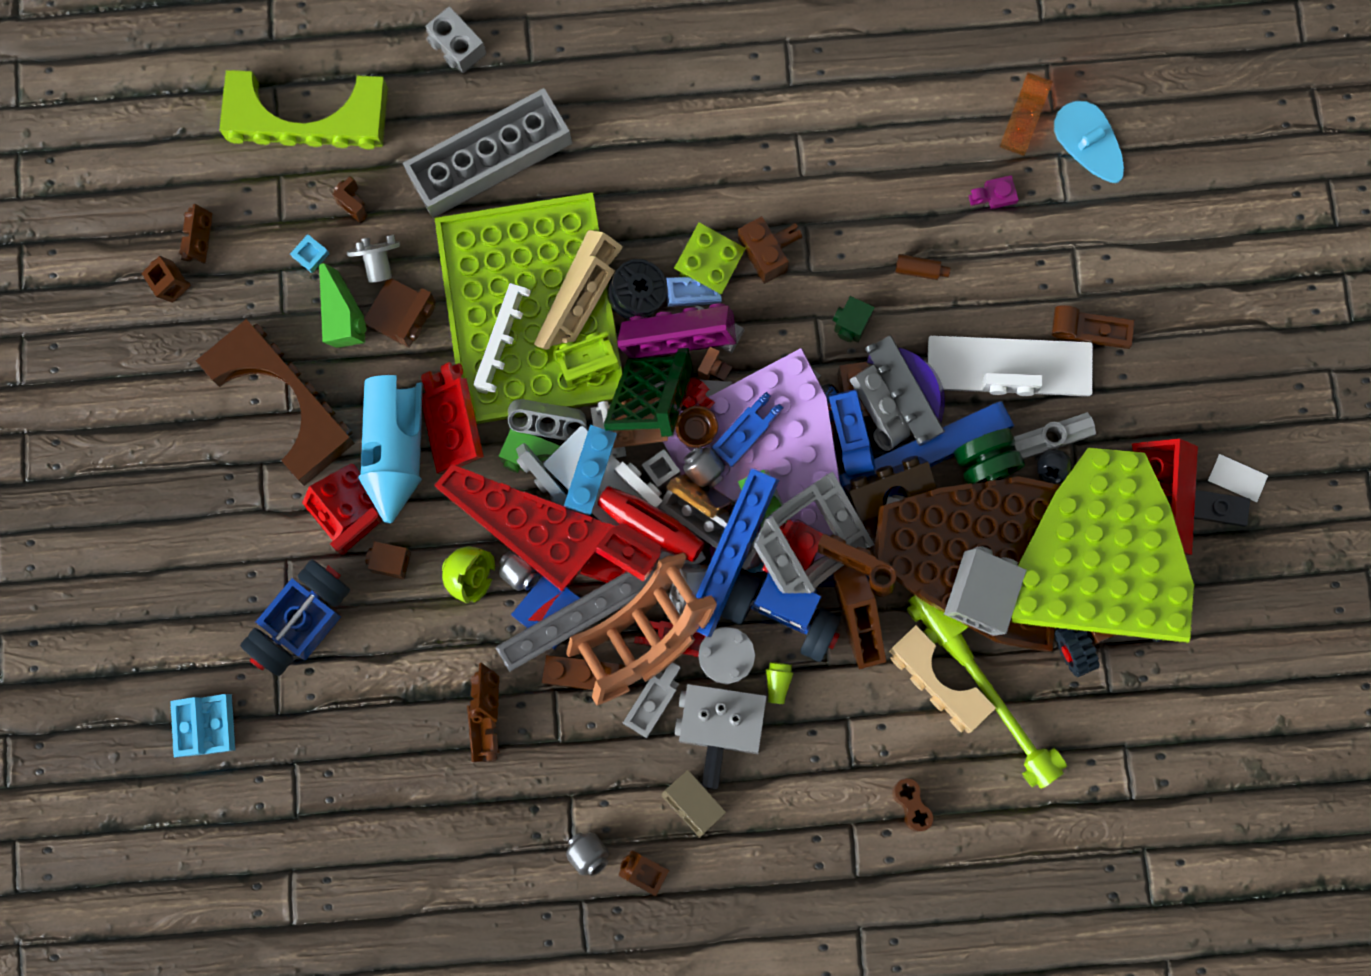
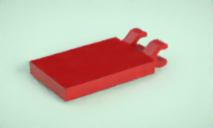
M448 362L441 366V372L432 375V372L429 371L421 375L426 392L422 394V408L436 473L444 474L452 464L461 467L484 457L467 378H461L463 375L461 363L452 366L451 362Z

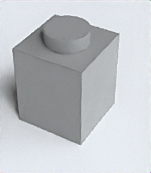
M665 449L642 464L643 473L660 492L681 478L680 470Z

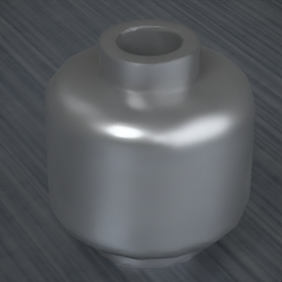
M700 446L685 456L683 470L697 487L701 488L708 485L712 488L723 479L721 474L724 471L725 465L712 448H702Z
M508 551L499 562L501 564L499 570L500 577L517 591L531 589L541 577L540 573L514 552Z
M578 833L568 842L570 846L566 852L567 859L580 875L595 876L608 865L609 851L595 833H586L584 835Z

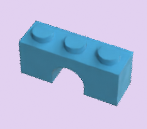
M590 425L564 507L588 516L591 515L617 433Z

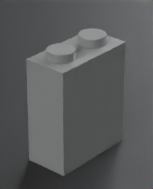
M978 546L975 549L964 552L944 615L993 636L1006 634L1026 570L1017 566L1018 563L1015 560L1005 557L998 558L992 555V550Z

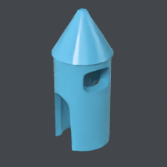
M397 375L374 376L364 381L361 475L358 478L384 523H393L422 480L420 477L423 383H416L415 387L409 389H397Z

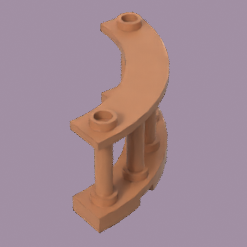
M684 553L675 556L669 555L659 560L648 583L625 607L602 623L570 637L567 656L570 658L581 653L597 679L592 693V698L596 705L608 702L629 692L628 686L641 678L646 682L661 672L695 641L693 634L699 627L705 628L717 603L712 595L701 599L696 598L679 572L686 559ZM673 583L686 602L681 615L666 593ZM657 602L660 603L673 624V628L662 640L645 615ZM634 622H637L652 646L650 651L635 660L620 635L623 630ZM609 639L626 667L613 674L605 672L592 648Z

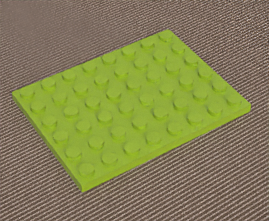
M593 193L435 218L455 365L461 363L463 368L461 378H467L476 424L508 419V407L516 399L570 408L596 405L603 401L612 402L622 375L612 306L607 297V286L574 342L576 344L584 341L586 336L595 332H600L601 334L607 332L608 339L618 360L619 370L568 388L555 353L565 343L551 346L547 350L534 345L586 233L589 230L599 231ZM510 283L531 290L530 296H522L518 311L523 313L522 318H514L508 335L514 338L513 343H505L499 360L505 366L503 370L496 368L491 384L497 387L495 393L489 391L488 394L478 392L474 386L475 378ZM518 412L513 416L517 418L527 415L523 412Z

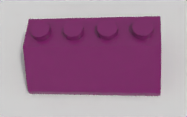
M717 303L710 305L708 309L702 310L686 308L682 310V313L676 314L660 312L656 314V317L650 318L634 316L630 318V321L621 323L617 340L618 347L629 358H648L675 354L678 348H689V351L708 349L709 347L737 344L734 313L729 305L725 306V304Z

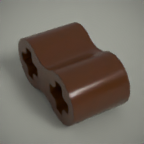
M902 779L892 789L893 798L904 809L907 827L916 832L925 831L933 823V814L921 802V791L917 782L912 779ZM903 784L906 788L911 787L913 789V792L910 793V800L906 796L901 797L899 794L903 790ZM915 811L918 814L924 813L926 818L922 820L923 826L912 822V819L915 817Z

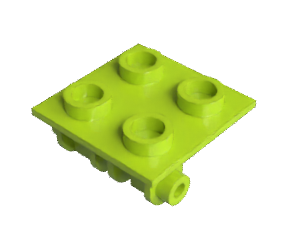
M699 222L674 269L680 272V277H690L713 291L722 294L746 248Z

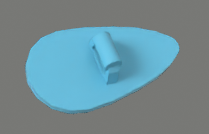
M1074 101L1066 104L1058 111L1054 120V132L1058 141L1071 156L1092 174L1111 183L1120 182L1124 170L1122 153L1111 125L1103 112L1096 105L1086 101Z

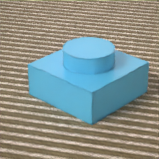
M308 234L290 253L292 258L311 273L330 254L327 249Z

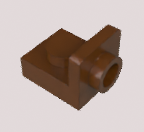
M349 176L346 180H342L337 184L332 195L342 209L359 223H362L368 216L364 209L365 203L354 194L359 187L355 179Z
M632 850L623 859L620 865L621 871L619 876L656 896L669 870Z

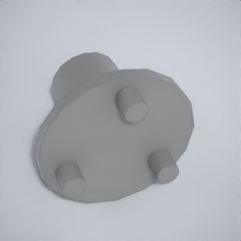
M394 235L386 236L387 242L370 244L369 237L361 239L362 242L355 243L356 248L347 251V256L363 255L368 282H378L392 278L387 250L400 247V241H395Z
M724 627L715 629L712 637L706 636L700 645L698 657L702 670L709 678L718 683L730 684L739 682L749 674L754 665L755 651L753 643L746 634L735 628Z

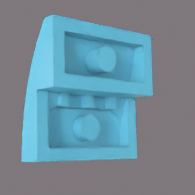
M232 694L170 701L174 757L235 751Z

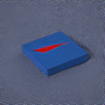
M542 576L511 615L526 628H529L580 598L568 588L561 592ZM560 643L552 647V649L556 650Z

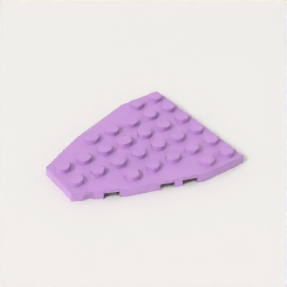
M802 348L708 397L715 402L709 410L715 414L719 428L714 440L702 448H712L748 407H752L765 392L770 394L771 397L769 402L757 412L763 419L774 406L780 404L784 407L776 419L769 424L770 427L734 467H731L718 455L725 468L721 474L723 479L712 488L731 501L737 502L742 491L738 481L748 477L751 468L758 471L768 470L770 476L780 480L776 489L783 504L830 472L835 474L840 483L832 424L828 409V398ZM675 427L673 436H668V441H663L671 459L680 470L681 476L686 480L690 478L683 470L684 458L695 448L688 447L679 440ZM688 482L696 489L701 491L703 494H705L702 488L697 487L694 483ZM730 501L721 507L728 511L732 503ZM815 501L790 518L798 519L827 536L834 535ZM761 525L757 531L758 533H760L762 529ZM817 553L814 561L823 557L824 555Z

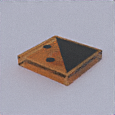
M686 473L671 479L667 486L669 491L711 519L727 512L732 505L731 501L733 500L713 487L710 488L708 485L705 487L698 486Z

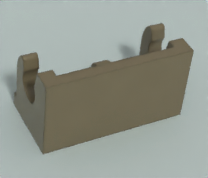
M688 770L661 795L699 838L726 814L725 810Z

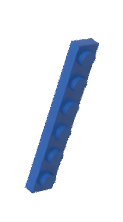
M751 468L696 594V598L700 599L712 595L717 603L705 628L699 627L697 629V632L707 637H712L780 481L756 469Z

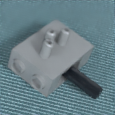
M687 684V691L681 690L679 707L684 708L683 718H677L675 735L680 736V743L707 747L702 786L704 788L718 789L724 749L758 754L766 696Z

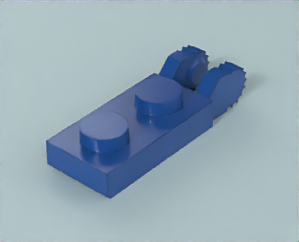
M767 392L752 407H748L712 447L731 467L737 464L770 427L769 424L784 409L783 406L778 404L770 410V413L764 419L757 414L769 402L771 395Z

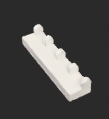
M511 283L508 286L474 381V386L478 392L488 394V391L493 393L496 391L497 387L491 384L496 368L503 370L505 366L499 360L505 343H513L514 338L508 335L514 318H522L523 313L518 311L522 296H530L531 290Z

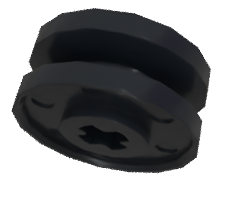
M632 259L623 263L613 274L607 286V297L613 310L621 317L629 320L634 316H645L646 318L652 316L665 301L668 292L667 280L662 271L655 264L644 259Z

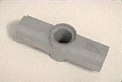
M1088 412L1060 422H1050L1045 427L1015 436V444L1011 450L1020 451L1023 460L1048 450H1058L1060 447L1095 436V424ZM1051 431L1057 434L1058 442L1049 441L1046 437V432Z

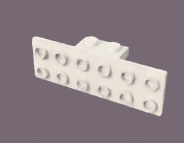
M929 336L928 363L937 373L943 390L990 392L993 395L1017 393L1020 396H1032L1034 394L1091 396L1093 345L1091 342Z
M580 426L544 462V467L568 490L588 433L583 426ZM610 454L591 513L604 523L615 526L620 525L597 505L600 495L607 486L637 496L661 511H665L659 507L662 502L659 496L662 493L651 482L646 485L639 478L642 475L641 472L633 464L629 463L626 465L623 461L620 463Z

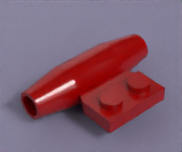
M607 486L599 497L597 505L620 525L612 527L598 544L596 553L640 580L645 581L657 565L661 550L672 555L684 553L686 555L685 560L694 562L700 555L705 543L681 522L645 500L611 486Z

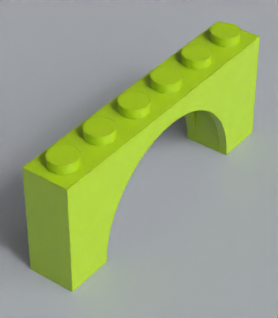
M226 70L219 130L225 139L231 143L240 144L244 141H254L261 145H267L270 142H280L286 146L304 143L312 147H320L322 144L333 145L338 148H347L348 145L359 146L363 149L383 147L388 87L384 77L357 76L351 96L337 112L316 122L293 123L272 115L262 106L258 90L259 82L252 71Z

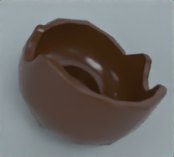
M694 405L687 407L680 413L676 424V433L679 440L688 447L699 448L700 446L703 447L710 444L714 440L719 426L712 411L705 406Z

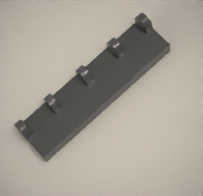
M890 335L876 344L873 343L867 346L865 350L870 355L879 375H881L888 387L890 395L899 407L918 445L922 446L945 433L943 426L893 337Z

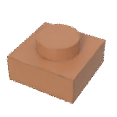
M709 347L698 369V378L709 380L711 375H717L722 361L719 360L720 351Z

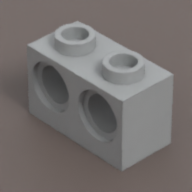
M450 6L425 26L429 35L427 37L428 42L435 50L440 48L445 54L443 56L453 69L457 67L464 73L486 55L484 43ZM445 30L451 31L447 35H440ZM461 48L468 49L465 53H457Z

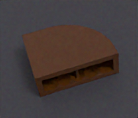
M843 565L832 575L842 619L858 668L863 669L885 663L886 656L875 596L864 573Z

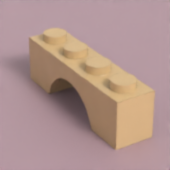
M915 625L890 649L889 652L892 654L890 659L899 669L903 670L906 668L912 675L910 680L918 689L922 691L925 688L932 696L930 701L940 711L945 709L952 716L950 722L960 732L964 730L967 733L972 732L996 707L976 687L966 691H956L945 687L939 682L933 672L931 662L936 645Z

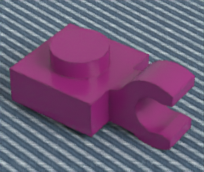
M1012 175L987 180L984 184L985 188L972 189L971 195H968L971 206L989 202L991 209L1017 204L1019 200Z

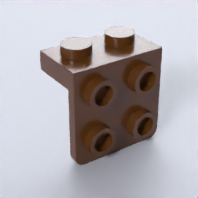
M388 279L364 320L366 326L410 348L413 341H416L419 337L424 322L432 315L436 301L432 293L421 288L420 292H417L394 279Z

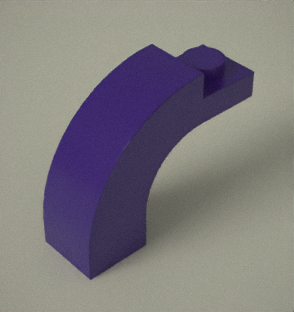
M899 348L937 418L942 423L945 396L937 373L920 356L906 349ZM869 355L867 363L875 365Z

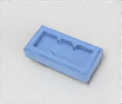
M690 277L666 278L668 307L712 305L722 302L721 294Z

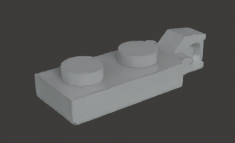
M672 662L664 673L659 672L652 677L623 721V724L648 738L677 691L679 683L674 680L681 667Z

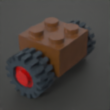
M1064 628L1055 631V640L1058 642L1057 646L1061 650V656L1064 657V662L1069 666V670L1073 672L1075 677H1080L1098 669L1100 663L1094 646L1117 636V634ZM1152 638L1153 641H1156V642L1161 641V639H1153V638Z

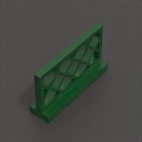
M678 348L674 357L627 359L604 421L605 431L660 429L662 437L673 436L693 374L689 348ZM663 367H669V368H667V369H665V370H663V371H660V370H659V369H661V368H663ZM633 368H643L637 372L632 371ZM651 373L654 374V376L650 377L649 379H644V377L650 375ZM661 381L665 382L658 387L653 386ZM635 382L639 383L630 389L627 387ZM646 389L649 391L642 396L637 395ZM656 397L659 398V400L655 401L652 404L648 403V401ZM629 398L633 399L632 401H630L629 403H627V404H625V405L621 404L622 402H624L625 400H627V399H629ZM639 406L643 407L641 410L635 413L632 412V410ZM624 414L627 416L622 420H615ZM649 414L654 415V419H642Z

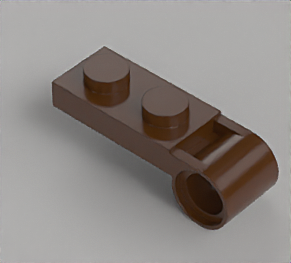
M1062 305L1055 307L1052 336L1077 342H1091L1097 345L1130 349L1135 320L1082 313L1076 307Z
M822 535L818 543V553L869 575V585L876 596L885 597L893 592L896 572L891 565L876 559L866 548L859 546L854 548L846 544V541L839 536ZM883 575L888 577L890 582L881 585L875 581V578Z
M546 655L542 678L543 684L594 690L597 679L586 660ZM600 662L607 674H613L626 667V665Z

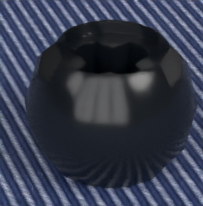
M1052 449L1045 451L1037 461V472L1048 483L1057 484L1064 482L1072 470L1070 457L1061 450Z

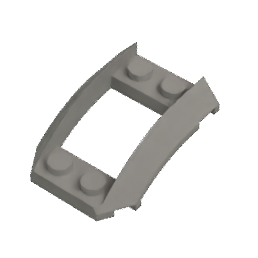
M833 472L813 483L773 512L765 520L755 541L754 547L782 593H812L822 581L844 565L823 556L804 571L779 528L813 501L818 506L832 533L844 539L846 544L854 548L858 546L870 548L874 545Z

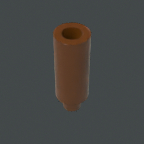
M898 254L895 273L938 280L939 276L949 278L951 267L941 266V261Z

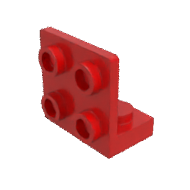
M353 463L310 485L302 501L303 505L333 541L370 508L373 507L377 511L358 478L361 472Z
M788 519L779 528L803 570L806 571L812 565L818 553V543L824 533L798 519ZM764 564L762 570L769 573Z

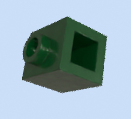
M850 296L844 308L839 306L832 320L836 323L834 332L838 333V337L844 341L859 343L875 307Z

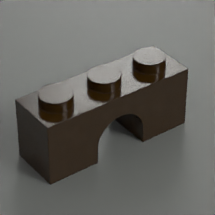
M918 456L907 457L902 460V464L895 467L891 465L881 467L876 470V474L868 477L865 475L857 476L850 480V484L843 486L846 496L861 522L879 515V508L884 505V494L891 487L901 486L906 498L937 489L929 462Z

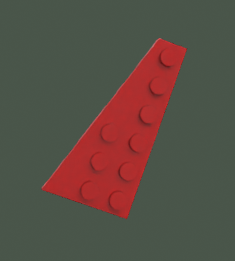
M453 464L434 485L435 488L561 592L565 591L596 554L598 544L608 531L615 527V525L604 523L591 516L572 511L562 505L511 488V486L490 480Z

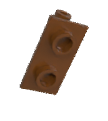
M193 204V208H188V212L184 213L183 232L189 233V236L182 237L179 255H181L182 261L191 262L193 258L205 264L212 213L197 204Z
M481 662L479 663V671L475 672L471 677V697L474 699L470 702L469 717L474 723H481L486 717L497 722L499 676Z
M468 705L472 763L498 760L497 754H500V751H498L497 733L494 734L493 728H496V722L486 717L481 723H474L469 717L470 705Z

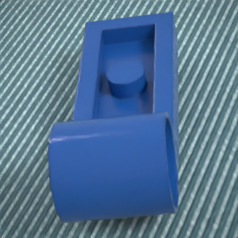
M857 389L830 395L829 400L842 448L843 464L847 476L875 471V461Z

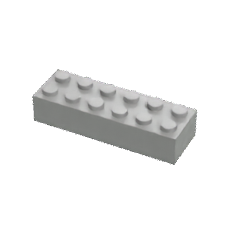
M545 88L403 162V165L431 217L434 218L571 145L572 140L568 127Z

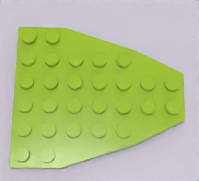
M1087 448L1054 494L1018 565L1025 569L1026 573L1012 613V623L1189 643L1194 583L1170 504L1146 454L1142 452Z

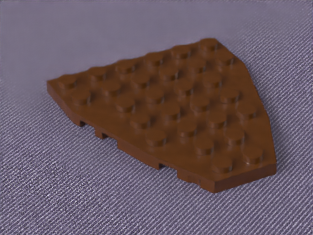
M1012 477L973 485L970 483L938 488L880 506L874 557L894 568L896 581L922 601L944 613L964 552L975 549L978 546L992 550V555L998 558L1005 557L1015 560L1018 566L1054 494L1061 485L1024 477ZM1011 617L1006 634L993 636L963 623L996 643L1044 652L1053 651L1055 627L1012 623Z

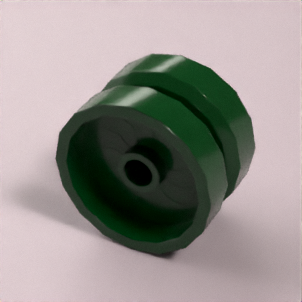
M1010 428L987 433L965 443L954 451L958 465L970 467L963 474L967 484L972 483L973 485L991 480H1001L1025 466L1020 451H1008L1015 444Z

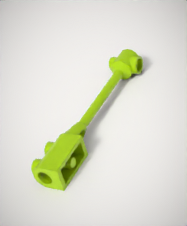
M916 595L910 598L908 602L911 606L907 608V611L915 622L921 619L927 627L923 633L934 644L938 643L940 647H943L962 666H965L986 698L996 707V712L1027 754L1024 762L1027 770L1022 774L1031 787L1038 785L1042 789L1063 775L1064 772L1062 770L1067 765L1059 752L1054 748L1050 751L1048 749H1036L973 660L974 656L962 635V632L969 627L944 615L943 612L922 601Z

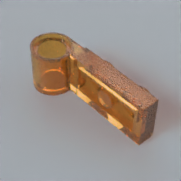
M1029 72L1027 73L999 146L1000 148L1025 156L1053 81Z

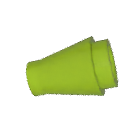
M776 662L769 663V669H766L769 703L785 704V698L794 672H791L792 665Z

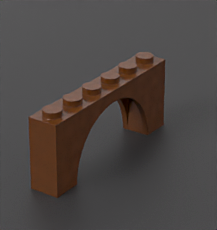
M245 319L200 356L196 362L219 387L240 376L262 374L280 379L293 389L301 409V426L295 444L281 461L297 480L305 486L355 444L349 437L353 432L343 421L338 424L332 418L336 413L326 401L322 404L317 401L315 396L319 393L308 381L303 384L298 379L301 373L292 362L287 365L284 363L281 357L285 354L274 342L269 345L264 340L267 334L259 324L256 323L252 326Z

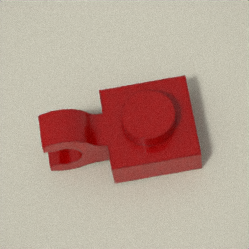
M692 377L683 406L691 407L697 403L699 406H705L710 409L715 402L705 395L710 390L705 383Z

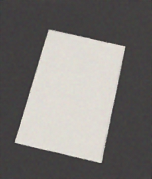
M1219 454L1208 481L1257 502L1268 475Z

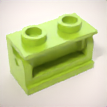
M600 332L592 333L586 336L584 341L576 344L575 342L565 343L559 347V350L555 351L568 388L619 370L618 360L608 339L607 332L603 334Z

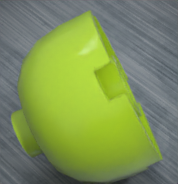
M466 546L455 550L444 561L442 565L443 584L451 596L469 603V601H479L486 594L492 582V579H487L490 569L495 571V561L491 552Z

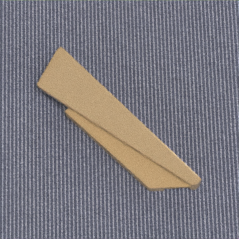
M589 230L586 233L534 345L547 350L557 344L576 341L615 272L609 265L623 248L622 245L604 232Z

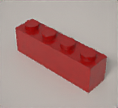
M1183 439L1132 443L1133 452L1146 454L1170 504L1184 554L1192 555L1198 446Z

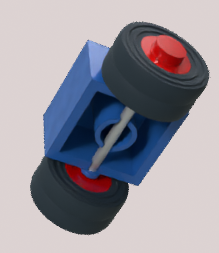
M311 559L297 576L311 591L291 578L257 619L256 623L272 635V638L261 630L254 628L248 634V637L242 641L240 647L252 657L249 661L263 671L266 668L276 676H281L294 658L281 646L282 644L299 658L307 660L341 618L338 613L320 600L321 597L333 607H338L350 592L349 587L339 580L341 575L329 565L324 568Z
M741 571L721 614L723 618L742 625L750 608H754L755 612L802 634L808 633L800 653L821 662L828 648L833 650L840 635L836 633V630L841 621V616L827 609L820 608L812 626L809 624L821 596L816 594V589L812 593H782L770 573H768L757 599H755L762 580L745 571Z

